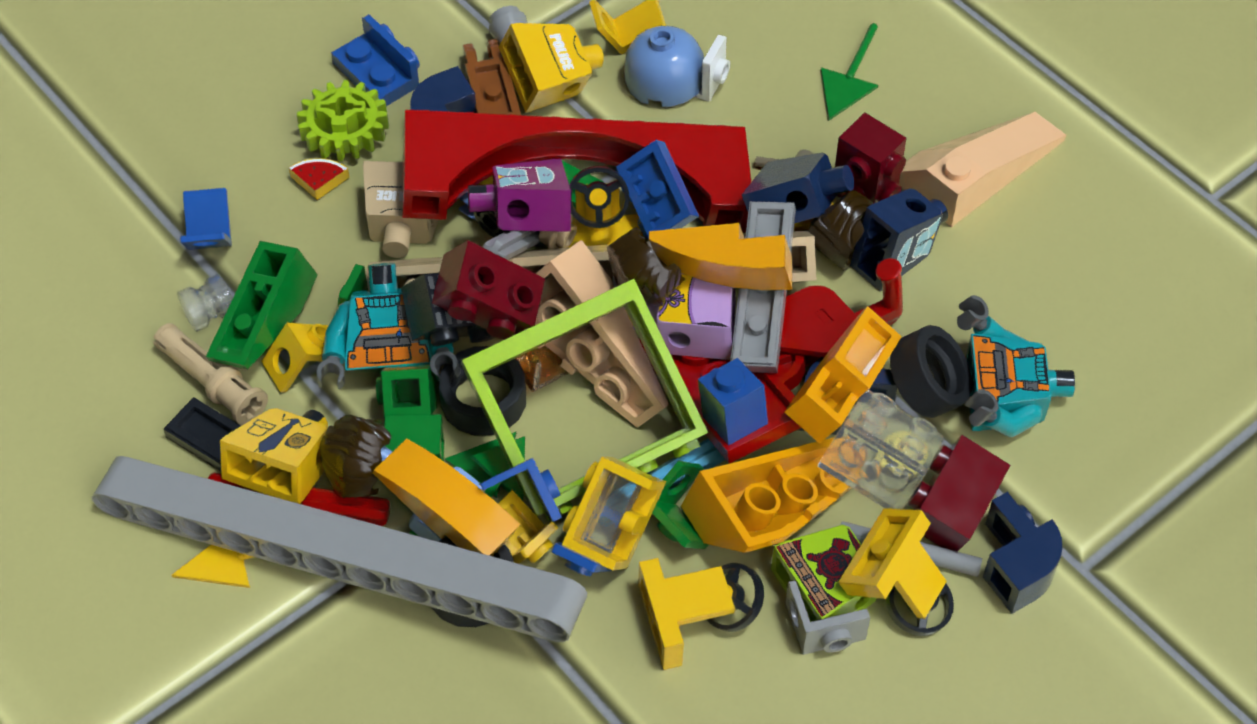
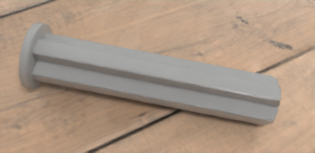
M508 230L485 242L483 248L509 260L533 246L540 247L545 244L539 242L540 231Z

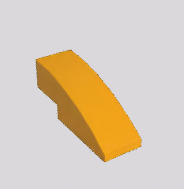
M739 223L649 231V241L655 254L667 266L675 263L683 274L705 282L733 288L792 290V255L785 235L744 238Z
M867 306L823 358L784 413L820 444L843 424L858 398L870 389L902 336Z
M409 439L401 443L372 472L441 540L447 536L459 548L493 556L520 526L519 522L473 482L449 464Z

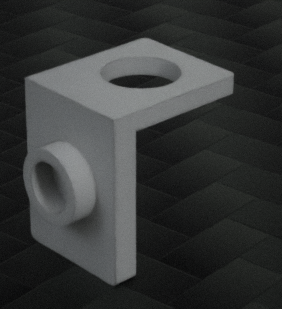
M796 580L788 582L785 605L803 655L821 650L829 653L838 652L846 649L854 642L866 639L870 622L867 609L810 622Z

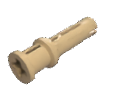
M167 323L157 330L154 335L156 340L153 341L154 346L205 387L206 395L210 401L215 404H222L230 410L235 422L239 425H244L263 413L268 402V395L261 388H252L246 383L237 368L209 361L205 357L207 352L172 323Z

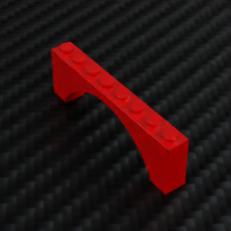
M405 109L402 218L446 220L447 210L462 195L468 192V185H477L493 176L492 169L496 165L551 159H577L618 166L653 141L659 140L665 142L699 214L698 218L704 223V226L739 223L742 233H746L748 211L742 193L752 182L746 129L741 126Z

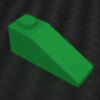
M259 241L205 356L209 361L248 370L275 341L284 325L292 323L301 313L318 274L298 248Z

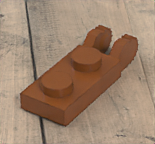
M497 39L487 41L489 59L477 61L476 50L473 48L472 43L464 44L463 53L468 83L475 92L476 113L521 115L511 76L501 55Z

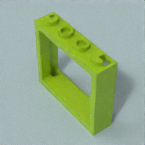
M634 279L461 361L463 370L511 468L525 460L483 373L622 307H625L683 428L618 460L648 473L659 467L655 460L656 458L672 451L675 458H678L700 447L697 438L707 434L708 431ZM524 470L514 475L531 511L536 516L545 513L549 520L526 471ZM585 476L558 488L561 496L553 500L560 514H564L573 508L570 500L586 492V489L583 488Z

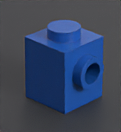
M738 358L711 370L708 374L698 379L703 418L728 445L768 424L765 387Z

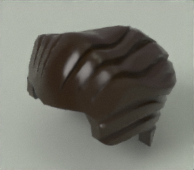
M855 190L840 197L825 210L823 215L814 218L808 231L814 235L815 248L839 268L843 269V271L851 265L849 257L864 233L862 222L866 209L873 204L867 197Z
M635 227L607 247L613 276L617 286L634 279L647 306L660 307L664 305L666 298L671 296V293L675 291L685 278L681 275V269L675 263L667 266L661 261L645 239L639 235L641 230Z
M351 414L345 415L335 421L334 426L330 425L326 434L323 435L320 444L321 463L333 490L339 497H363L378 494L379 488L373 489L372 487L379 479L372 472L382 462L381 448L390 444L391 434L381 425V419H365Z

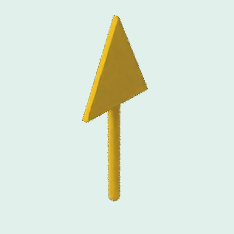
M210 545L171 576L173 578L250 588L244 560L253 558V556Z

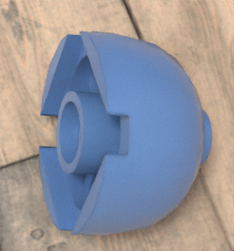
M657 26L646 29L636 36L626 51L624 74L625 83L630 94L640 102L648 105V99L661 101L662 107H672L689 101L702 88L703 52L696 39L684 29L674 26Z

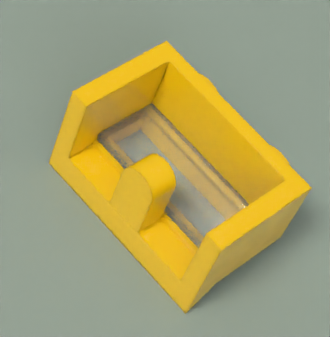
M601 456L599 463L593 462L584 477L583 488L586 489L580 505H575L565 519L563 531L567 534L562 545L600 563V565L612 571L627 569L667 481L651 476L614 457Z

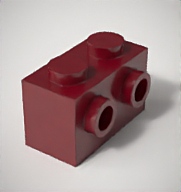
M864 112L838 137L835 167L848 165L854 177L853 190L867 197L873 204L901 192L902 187L899 185L901 172L906 164L904 152L907 138ZM848 192L840 193L837 195V197L840 198L846 195Z
M467 240L443 255L432 304L447 310L448 314L455 319L470 321L487 329L489 335L505 340L535 326L545 278Z
M961 435L950 448L943 444L928 466L930 470L935 472L928 484L921 481L907 503L914 510H922L931 523L924 537L942 548L958 552L970 541L1011 465L964 435Z

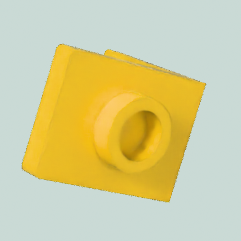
M596 0L589 1L598 31L621 55L628 50L636 36L646 29L666 26L658 0H646L615 19Z
M286 323L262 359L264 367L280 392H287L307 361H323L325 333L329 325ZM284 348L290 355V365L285 374L280 371L278 365L279 355Z

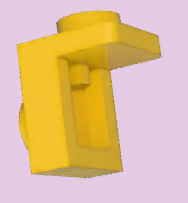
M512 490L498 504L519 522L520 526L505 545L509 548L514 563L519 564L528 559L533 564L553 546V543L548 538L559 527L551 521L544 525Z

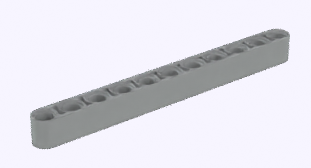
M118 456L114 459L91 497L93 503L99 509L119 519L549 641L566 642L569 640L587 598V592L582 585L562 575L125 456Z

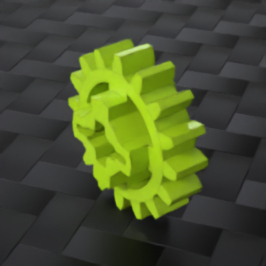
M344 80L341 87L335 88L331 82H328L326 85L327 91L321 92L318 89H313V100L303 99L301 101L303 110L297 112L300 138L302 141L307 142L310 152L320 149L321 158L326 159L331 153H336L338 161H343L345 154L351 153L355 159L360 158L359 150L363 148L370 152L375 150L373 140H385L384 130L389 129L386 102L384 99L379 100L376 89L366 93L365 83L360 82L355 88L350 87L348 80Z

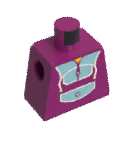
M561 159L496 165L492 169L493 184L468 185L469 212L494 211L498 229L509 231H571V189Z

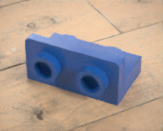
M368 14L362 18L364 34L331 52L332 61L355 86L360 82L365 83L366 93L376 89L379 100L384 99L386 106L415 90L419 85L418 68L420 63L414 51L408 46L403 47L395 39L392 31L386 24L380 25Z
M655 140L616 166L619 174L628 186L629 201L633 203L639 216L638 226L647 239H649V231L683 228L699 217L665 142Z

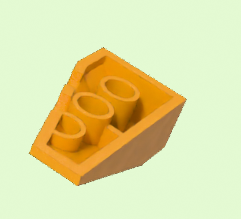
M845 434L825 439L820 444L813 442L702 470L697 475L682 502L681 508L703 543L746 553L787 540L867 477L873 468L851 436Z

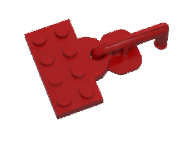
M893 258L884 259L877 265L876 276L882 281L883 299L868 306L890 326L900 318L903 312L902 265ZM808 286L786 296L778 374L752 372L765 387L768 424L731 445H728L703 418L698 385L700 377L708 374L715 368L727 364L730 360L671 355L708 431L705 435L729 464L801 428L784 413L795 397L791 390L799 385L805 374V367L814 364L819 358L825 357L864 309L854 313L833 290L824 286ZM639 338V341H640V343H641V345H642V347H643V349H644V351H645V353H646V350H645V348H644V346H643V344H642V342H641V340H640V338ZM646 353V356H647V358H648V360H649V362H650V364H651V366H652V369H653L654 373L657 375V373H656V371H655V369H654V367H653V365H652V363H651V361H650V359H649V357H648V355H647V353Z

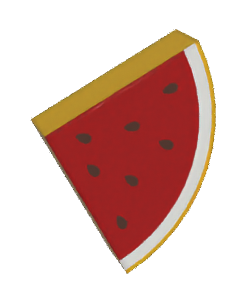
M307 159L288 167L290 177L316 200L350 178L348 168L345 165L330 159Z

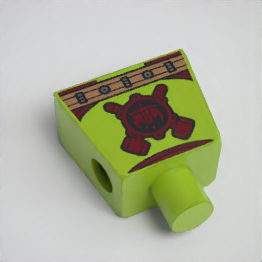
M839 525L774 545L771 570L786 593L788 582L796 580L810 622L863 610L877 600V598L847 595L838 583L861 546V543L850 527Z

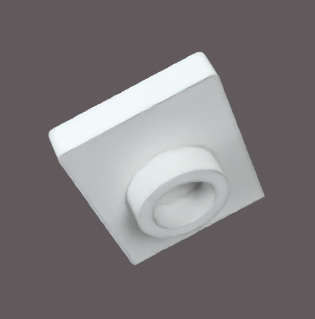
M718 34L702 62V88L694 96L696 98L710 102L719 84H723L728 76L730 61L726 60L725 36Z

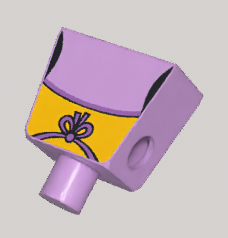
M681 273L685 280L671 293L669 298H666L664 305L660 307L648 306L670 354L730 360L736 315L735 288L705 282Z

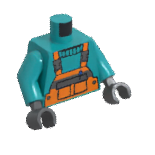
M380 263L368 265L370 290L353 292L349 301L339 305L326 330L322 354L323 361L316 370L318 386L322 388V379L325 374L335 373L338 375V389H341L345 384L344 367L342 366L344 362L345 370L430 364L437 381H441L439 376L440 367L445 364L453 365L456 377L461 374V368L456 356L453 354V343L432 346L431 339L412 341L402 290L397 287L396 264Z
M972 295L959 304V309L964 311V313L957 317L958 327L965 331L973 328L975 333L970 336L965 357L972 377V391L970 397L964 403L966 407L970 408L969 420L972 431L993 429L1007 437H1015L1045 420L1051 397H1073L1075 391L1074 371L1048 370L1045 346L1041 343L1030 342L1004 329L988 316V306L979 296Z

